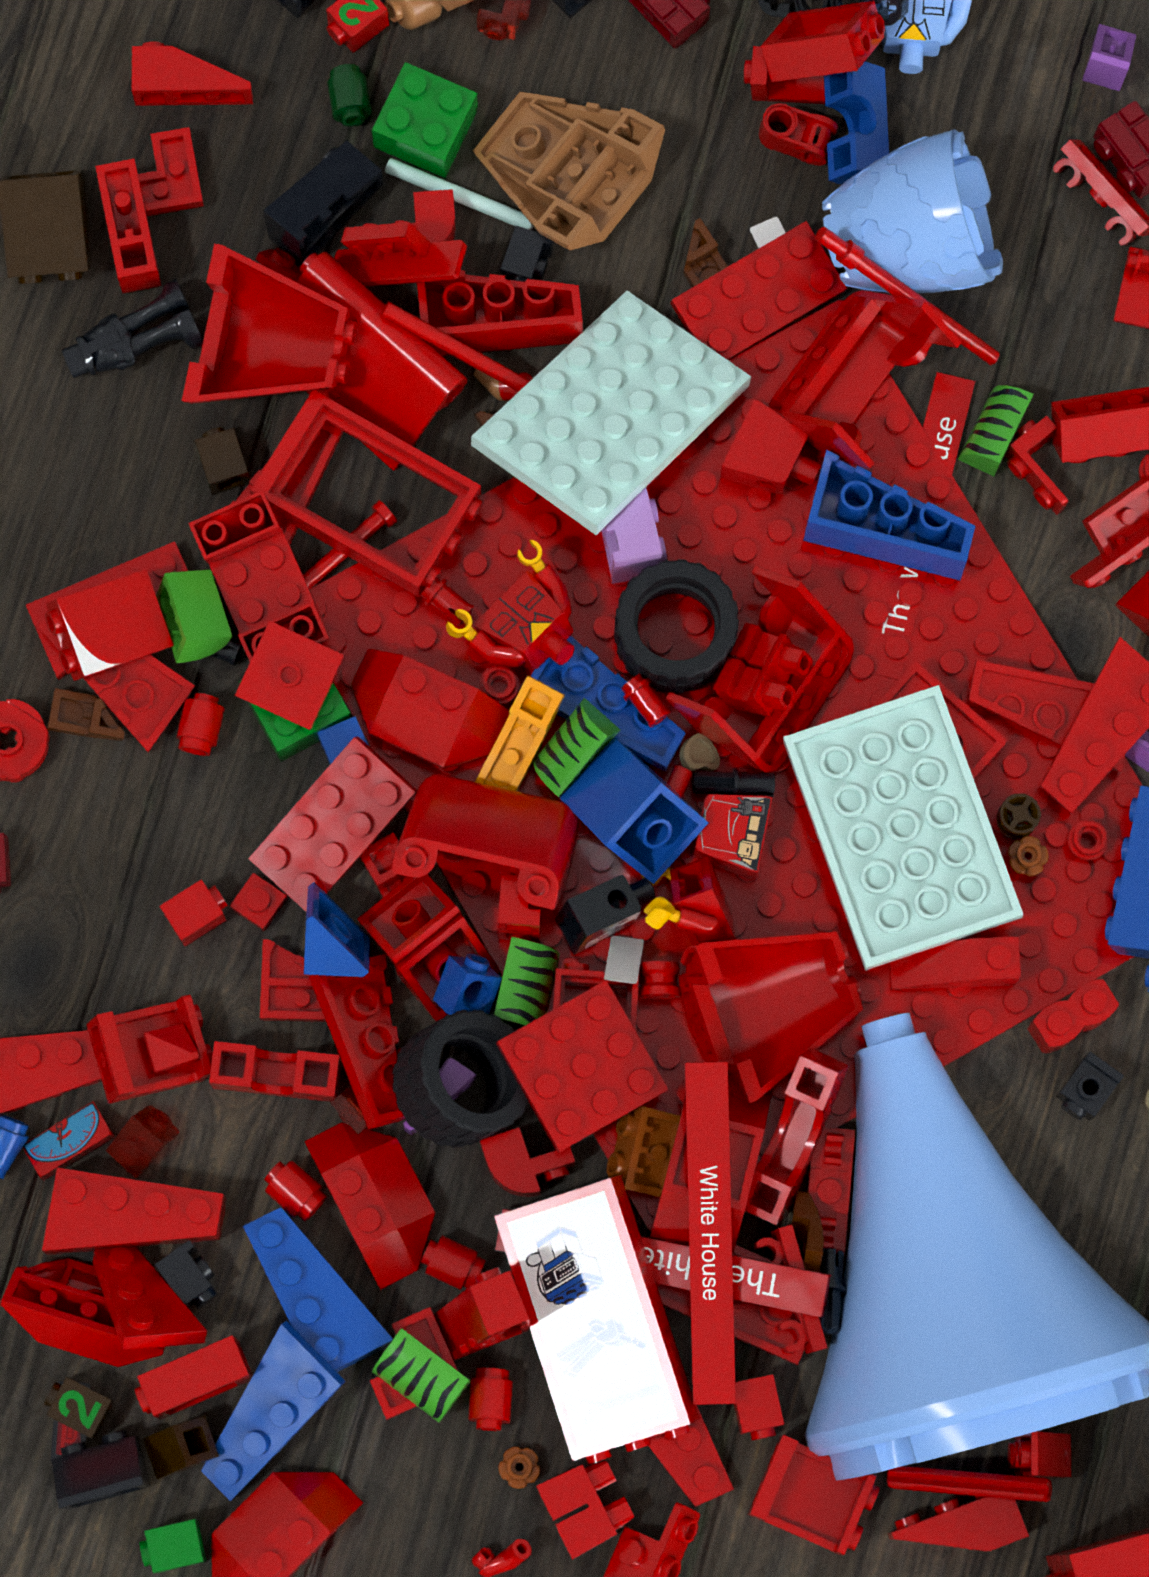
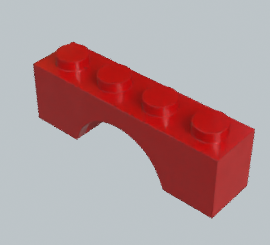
M813 1048L800 1055L785 1091V1104L780 1120L765 1153L755 1168L745 1211L775 1225L788 1216L795 1200L796 1191L799 1190L849 1068L848 1064Z

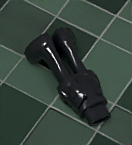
M177 279L167 282L163 287L162 293L149 304L118 318L116 313L106 316L82 337H76V344L61 351L73 378H76L88 372L94 376L97 375L96 371L103 372L116 368L124 370L134 366L137 363L136 357L171 340L180 339L190 348L199 349L203 345V338L190 312ZM168 314L174 315L158 326L137 335H132V332L149 322Z

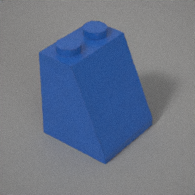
M615 737L560 797L605 846L653 884L709 823L647 764Z

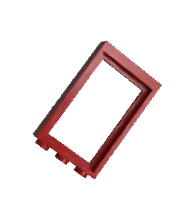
M312 390L250 489L251 495L264 490L275 515L417 597L421 595L425 587L431 588L434 581L439 578L442 572V568L438 567L445 554L452 556L463 537L459 533L466 519L470 522L474 521L484 502L479 499L481 496V485L316 390ZM326 422L457 496V499L414 569L407 567L282 494Z

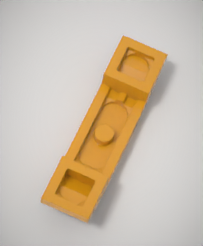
M528 675L509 710L510 715L475 782L518 792L554 721L565 694Z

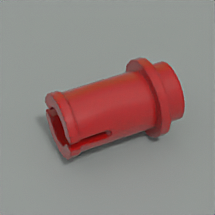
M437 578L431 588L427 586L421 594L426 599L425 605L429 606L432 604L459 627L464 621L455 615V611L463 609L470 613L475 606L448 587L446 579L441 581Z
M638 674L621 688L625 693L623 698L625 701L630 700L651 728L669 716L671 711L650 687L651 680L649 678L644 679L641 674Z

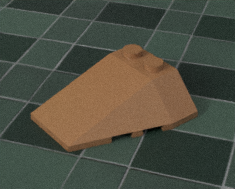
M519 92L474 148L473 153L539 234L568 250H573L605 241L650 184L665 128L662 124L633 109L621 107L620 111L602 109L596 103L587 102L586 106L567 103L564 98Z

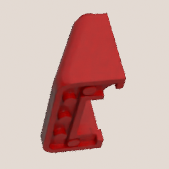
M434 774L427 777L417 790L394 854L391 873L420 878L427 875L434 868L439 851L520 869L517 881V889L520 896L527 903L534 906L555 910L567 885L579 828V818L570 810L569 806L561 801L447 775Z

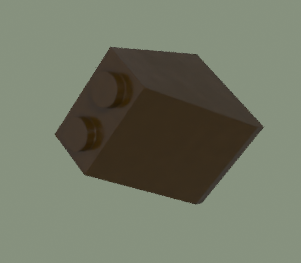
M84 169L2 177L0 179V212L8 278L18 277L19 284L42 282V275L58 274V280L60 281L81 279L82 272L89 271L91 268Z

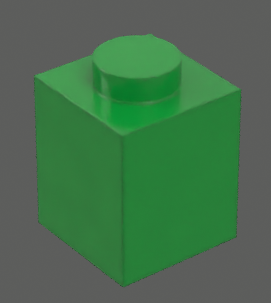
M197 1519L145 1530L146 1540L139 1541L144 1567L151 1566L153 1573H161L207 1562Z

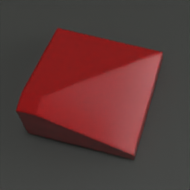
M183 1023L143 1033L154 1073L192 1065L200 1058L198 1050Z

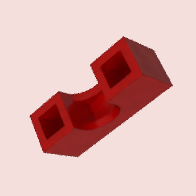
M214 1041L209 1083L213 1089L337 1103L342 1061L340 1056L335 1054L299 1050L297 1053H278L262 1050L254 1045Z

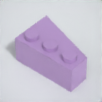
M646 487L601 530L612 584L630 581L633 576L636 577L647 566H653L660 561L667 560L663 537L658 536L655 524L659 522L656 502L654 498L649 499Z

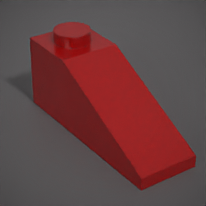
M146 42L142 46H132V94L135 106L253 104L252 86L248 80L176 47L165 46L160 42Z
M135 158L95 166L117 278L122 294L162 286Z
M1018 937L955 940L890 962L891 990L1014 986L1021 978Z

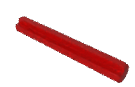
M908 1466L888 1470L887 1485L893 1489L1049 1502L1052 1497V1481L1046 1478Z

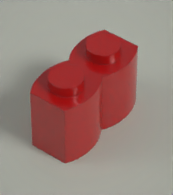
M1104 979L1093 980L1080 986L1067 1000L1058 1001L1045 1007L1031 1021L1027 1030L1042 1053L1055 1052L1068 1045L1080 1032L1090 1031L1104 1023L1116 1011L1119 1003Z

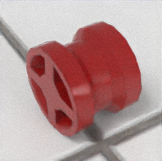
M647 961L640 963L639 974L643 977V985L639 988V998L648 1000L679 998L680 987L676 985V976L680 972V963L673 961Z

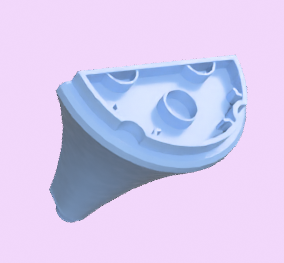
M910 1013L890 1016L861 1026L867 1047L854 1054L856 1140L851 1226L843 1276V1286L846 1288V1294L842 1297L841 1330L838 1334H832L824 1373L804 1435L809 1450L818 1456L829 1455L835 1480H845L1011 1439L1149 1397V1321L1118 1295L1071 1247L1013 1177L957 1092L930 1044L926 1032L915 1033Z

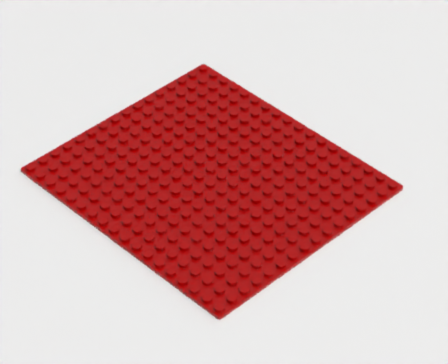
M837 300L729 359L728 361L751 376L750 386L646 486L649 499L654 498L656 502L659 522L655 524L658 536L663 537L667 560L678 561V559H682L695 564L700 563L706 566L705 568L716 572L725 585H728L731 589L732 597L738 607L737 619L739 620L736 641L746 622L761 628L760 612L771 595L752 574L751 571L755 566L802 582L851 637L854 645L852 659L806 729L874 707L897 681L872 674L874 662L866 653L878 626L884 624L887 620V606L905 566L803 541L821 470L813 486L791 477L783 494H776L726 480L720 477L722 463L754 399L769 406L775 393L843 300ZM890 373L853 422L862 433L860 447L875 462L870 469H864L872 472V477L892 487L895 484L907 490L909 496L925 504L927 502L933 504L934 500L941 501L946 498L944 510L975 525L967 563L960 581L928 573L924 590L916 582H906L900 587L898 598L903 605L913 607L920 603L910 646L903 636L893 635L887 639L884 651L893 660L903 659L907 655L903 674L914 661H917L1008 740L1007 744L974 781L1024 915L1020 919L958 940L1018 937L1021 978L1014 986L891 990L890 963L865 971L790 759L787 756L782 765L774 772H771L775 774V791L773 793L774 797L771 803L756 880L745 878L714 865L712 866L733 916L735 940L838 932L839 937L842 938L847 946L848 958L844 960V969L847 976H854L860 985V1000L864 1010L817 1049V1051L849 1065L824 1126L829 1128H839L856 1118L854 1054L867 1047L861 1026L890 1016L910 1013L915 1033L926 1032L930 1044L943 1067L1039 1013L1050 1004L1072 994L1083 984L1098 979L1135 957L1117 954L1108 945V940L1105 939V926L1108 917L1114 915L1116 901L1113 899V887L1117 876H1122L1125 861L1121 859L1122 843L1125 837H1130L1133 822L1129 819L1130 804L1134 797L1138 798L1140 786L1143 785L1125 757L1122 773L1111 769L1076 810L1070 814L1040 788L1061 745L968 701L976 660L1074 680L1078 679L954 477L952 476L951 482L945 478L948 470L946 464ZM807 443L802 455L823 465L825 454ZM512 478L482 494L479 499L484 502L473 522L466 519L459 531L463 537L452 556L445 554L438 567L442 568L438 579L441 581L446 579L448 587L475 606L472 612L469 613L472 618L471 627L476 630L473 623L527 570L533 575L535 571L531 566H525L519 562L517 551L519 549L525 559L532 560L536 558L537 551L529 542L534 540L542 548L541 560L544 564L549 563L567 587L572 613L568 618L573 628L571 636L584 648L587 646L599 657V661L615 675L618 673L627 682L634 676L629 674L625 669L626 666L623 661L619 659L617 644L614 641L616 609H618L620 595L622 591H625L629 581L612 584L602 532L600 531L597 535L593 534L518 479ZM446 515L380 551L407 567L414 569ZM359 562L311 588V594L330 638L320 644L345 655L333 683L352 717L356 716L369 746L417 790L427 777L434 774L447 775L475 782L488 755L443 769L379 740L369 734L351 687L357 670L368 648L405 655L480 690V677L492 665L467 645L468 640L464 636L454 638L446 630L447 622L452 623L457 629L465 628V623L463 622L458 627L432 604L429 606L425 605L426 599L421 595L417 597ZM668 594L653 599L643 607L637 623L638 634L642 643L654 654L669 660H686L700 655L709 647L715 630L714 620L708 609L694 598L681 594ZM523 665L511 667L519 677L521 689L528 675L531 676L534 670ZM718 677L698 690L685 691L677 695L696 703L709 694L719 696L713 690ZM501 679L495 680L492 684V688L497 692L504 691L508 686ZM652 688L664 705L670 709L671 713L667 717L686 733L666 772L643 761L667 783L674 765L682 766L680 762L681 746L688 738L699 732L668 702L666 697L670 692L663 693ZM515 699L512 702L502 706L510 710ZM558 715L555 716L537 755L566 719ZM710 740L720 757L719 768L713 772H732L733 768H738V771L767 773L750 766ZM532 763L518 792L563 802L540 779ZM691 777L683 799L698 813L702 814L705 795L708 794L694 793ZM1014 794L1031 796L1037 801L1041 809L1040 821L1029 836L1040 840V844L1047 848L1049 858L1048 862L1043 865L1042 872L1035 876L1018 874L1011 868L1008 850L1015 840L1004 836L996 824V815L999 808L1009 796ZM415 796L405 806V809L407 810L408 814L410 812ZM580 819L567 885L555 910L532 904L529 905V909H541L539 942L536 943L548 946L560 953L557 968L564 969L565 963L575 962L588 964L589 970L605 971L611 936L574 955L555 918L565 902L580 893L620 875L626 878L629 885L643 877L605 846ZM1085 819L1098 821L1106 828L1109 835V845L1105 853L1098 859L1091 861L1077 858L1070 851L1067 842L1070 829L1077 822ZM1084 834L1081 836V843L1085 847H1093L1095 845V840L1091 835ZM697 838L671 864V868L675 869L677 866L680 867L698 860L693 857ZM439 851L436 863L488 953L499 967L500 974L503 977L511 940L498 939V912L501 874L510 875V867ZM1027 852L1024 854V857L1030 860L1032 855ZM664 876L656 886L652 885L656 897H664L673 905L672 888L669 885L671 880ZM647 903L641 906L642 912L632 925L612 936L643 939L644 944L640 963L647 961H673L680 963V972L676 976V985L680 987L679 975L686 973V965L683 966L680 960L684 951L693 945L686 931L674 927L673 922L670 920L660 929H655L648 925L645 921L648 914L644 913V909L649 905ZM639 974L636 1033L669 1089L641 1106L680 1115L686 1094L685 1062L706 1061L697 1046L688 1024L681 993L680 997L676 999L639 998V988L643 985V977ZM555 979L547 1013L553 1010ZM565 985L564 1003L592 987ZM611 988L626 1013L627 989ZM794 1069L764 1094L771 1096L757 1164L765 1153L780 1120L785 1104V1091ZM617 1120L592 1133L607 1160H609V1157L615 1150L618 1137L616 1132ZM626 1189L627 1195L646 1228L651 1231L660 1197Z

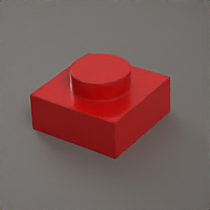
M252 873L231 903L230 908L265 931L288 897L258 875Z

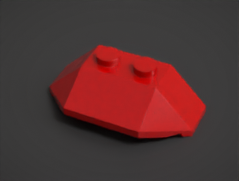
M368 648L351 683L371 736L443 769L489 755L510 715L507 708L481 690L405 655Z
M341 1122L304 1141L380 1290L418 1271L435 1211L398 1139Z
M69 1258L41 1263L27 1268V1266L15 1268L1 1299V1306L38 1343L116 1367L161 1356L166 1348L153 1347L122 1350L94 1266Z
M272 1472L212 1533V1577H291L345 1523L363 1502L334 1472Z

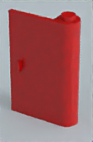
M316 252L312 253L302 263L300 267L302 274L297 283L347 307L350 320L357 321L358 326L354 345L347 346L345 360L349 361L350 367L346 384L337 383L334 388L318 389L316 391L414 446L436 413L454 401L464 389L468 379L424 339L381 316L385 304L328 252H323L319 255ZM363 443L393 471L398 469L400 466L398 462Z

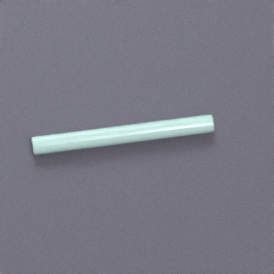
M390 158L386 165L385 173L428 191L453 189L454 201L513 226H519L528 230L533 228V225L521 211L393 158Z

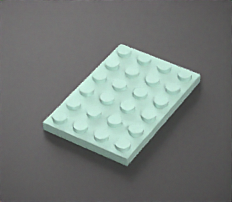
M626 291L471 437V446L597 535L750 386L751 376L635 295Z
M939 685L783 737L784 746L865 971L1023 917V911Z

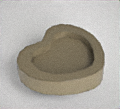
M694 734L688 738L680 750L681 765L691 772L698 769L714 771L719 768L720 757L713 743L702 734Z

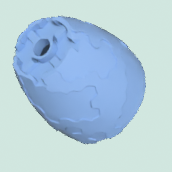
M953 129L930 137L924 136L897 148L848 179L822 202L823 211L830 210L831 214L823 218L825 227L843 240H852L864 249L865 256L917 293H935L981 286L993 281L996 275L1002 273L1003 258L998 249L994 250L991 226L986 208L991 199V191L982 162L977 156L970 155L968 147L964 142L963 131L958 132ZM829 250L834 266L838 268L844 267L846 272L839 274L845 286L889 293L857 269L850 270L838 262L836 254Z

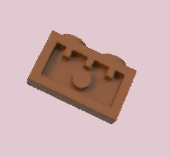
M640 1106L620 1117L616 1124L618 1137L615 1150L607 1163L608 1178L621 1175L625 1189L660 1197L680 1115Z

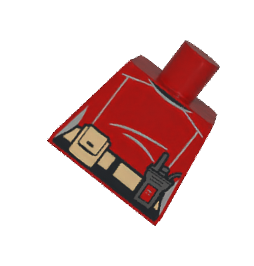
M705 795L702 814L700 815L709 823L696 837L693 857L699 860L708 856L712 865L745 878L756 880L773 797Z

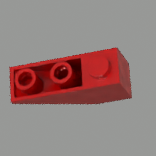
M1036 1431L1015 1437L1014 1442L1008 1443V1467L1015 1468V1476L1070 1478L1071 1434Z
M975 1496L976 1500L960 1505L958 1498L934 1506L936 1515L920 1520L918 1513L894 1522L897 1530L887 1533L891 1540L983 1552L992 1551L1029 1537L1015 1499Z

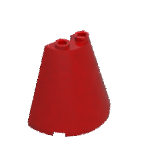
M214 243L206 280L208 286L214 291L199 363L189 362L182 402L195 404L334 388L337 383L345 385L350 367L349 361L345 360L347 346L354 345L358 327L357 321L350 320L348 308L223 245Z
M838 932L705 942L693 945L684 951L680 962L683 966L686 965V973L679 975V986L688 1024L706 1062L728 1061V1091L737 1099L749 1104L757 1101L796 1067L800 1055L811 1048L817 1050L864 1010L860 1000V985L854 976H847L845 972L844 960L848 958V949L845 942L839 937Z

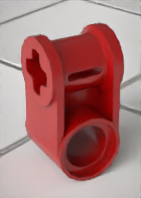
M777 103L768 107L763 114L758 135L761 143L770 150L795 157L807 164L821 166L825 165L828 160V155L826 154L827 143H829L831 136L837 133L838 125L826 116L811 114L787 104ZM775 121L781 122L787 127V131L782 133L775 132L770 128L769 124ZM815 136H818L817 143L814 144L813 139Z

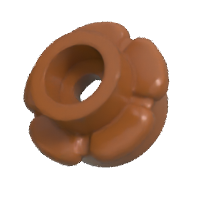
M1024 836L1020 841L1015 840L1008 850L1011 868L1016 873L1027 876H1035L1042 872L1043 865L1048 862L1049 858L1047 848L1042 846L1040 840L1033 836ZM1025 853H1031L1032 858L1027 860L1024 857Z
M514 1446L504 1452V1459L500 1461L498 1470L501 1478L507 1480L509 1486L521 1489L525 1488L528 1483H534L540 1474V1467L537 1465L538 1456L530 1448L520 1449V1447ZM517 1463L523 1464L524 1468L522 1471L515 1469Z

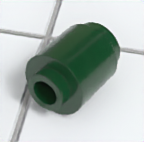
M339 65L330 71V78L327 81L333 119L344 126H358L364 123L365 119L372 113L366 76L361 73V69L357 65Z

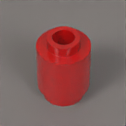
M195 693L194 699H185L176 737L180 740L178 749L194 755L210 756L211 749L217 746L225 711L223 706L218 705L219 699L217 697Z
M293 1160L286 1165L281 1161L278 1162L264 1179L269 1184L265 1189V1193L292 1217L296 1218L299 1216L304 1222L315 1214L327 1198L320 1191L322 1186Z
M442 1235L439 1242L430 1240L421 1263L427 1265L425 1274L462 1290L463 1287L468 1288L476 1284L475 1276L481 1274L486 1260L477 1256L478 1251Z
M499 1368L476 1369V1376L471 1379L468 1420L476 1422V1429L501 1431L502 1424L510 1423L513 1381L509 1380V1370Z

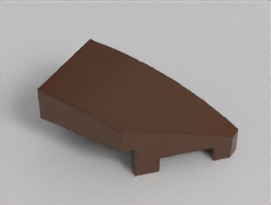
M701 218L695 220L683 272L691 287L698 285L728 267L717 250V242Z
M55 688L47 730L77 736L123 741L125 732L114 721L101 698L97 699L94 695Z
M796 1191L791 1225H793L797 1241L805 1242L803 1254L805 1269L819 1272L824 1247L821 1219L810 1194Z

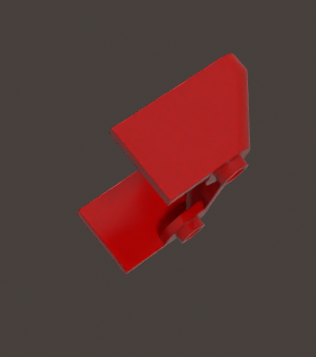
M865 290L854 292L838 307L775 393L768 407L803 430L808 435L807 443L823 454L826 453V450H829L840 456L839 460L845 463L870 469L875 462L860 447L862 433L853 424L855 419L895 365L906 367L919 364L927 356L932 344L958 348L962 342L926 301Z
M755 566L751 571L752 574L771 593L760 612V626L762 630L779 636L780 633L786 634L795 646L804 649L813 660L806 675L791 674L787 682L795 689V699L790 710L774 709L770 717L729 708L719 696L714 694L704 696L698 703L672 692L668 694L666 699L699 733L750 766L770 773L777 770L788 756L783 743V737L807 728L849 665L853 656L854 645L851 637L802 582Z

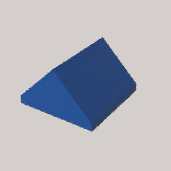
M313 882L308 886L304 975L364 977L369 973L370 937Z

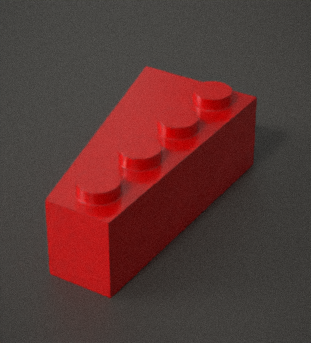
M460 270L459 277L455 280L417 282L420 319L478 352L570 344L583 333L579 285L526 279L525 282L506 280L505 276L490 274L489 277L467 275L464 270ZM429 343L442 356L451 355Z
M57 1167L42 1252L47 1255L117 1247L185 1243L188 1240L191 1242L220 1240L227 1198L222 1193Z
M499 1267L475 1276V1285L468 1287L434 1314L453 1361L529 1331V1317L511 1271L501 1274Z

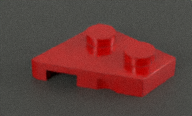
M263 939L260 1020L326 1022L310 981V975H304V958L276 945L275 942L269 939Z

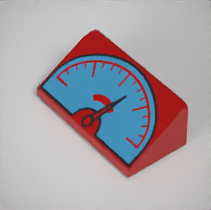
M92 1101L26 1142L23 1149L40 1179L45 1181L56 1174L57 1167L66 1168L115 1136L96 1104Z

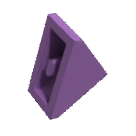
M1099 24L1082 81L1120 91L1131 63L1136 34Z

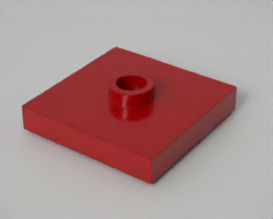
M269 621L235 696L311 731L345 655Z

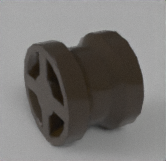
M1014 794L1002 803L996 815V824L1004 836L1013 840L1022 839L1024 836H1029L1037 827L1041 818V809L1037 801L1031 796Z

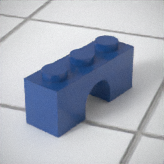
M866 61L858 71L824 75L825 106L840 112L848 126V135L827 143L829 181L841 185L876 160L889 154L885 68Z

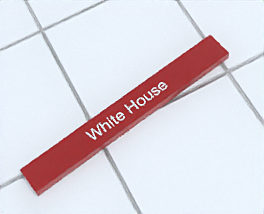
M728 1061L685 1062L693 1405L736 1404Z

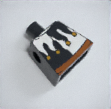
M620 875L568 899L556 916L555 921L571 951L576 955L632 925L642 912L641 906L651 902L656 898L652 885L645 877L629 885L626 878Z

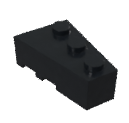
M347 140L338 148H332L317 166L263 210L268 238L279 248L293 256L301 266L312 253L316 252L318 254L383 186L382 170Z

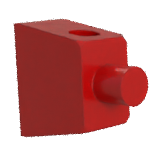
M754 399L722 463L720 477L776 494H783L791 477L813 486L822 464L802 455L808 440V435L803 430L762 402Z

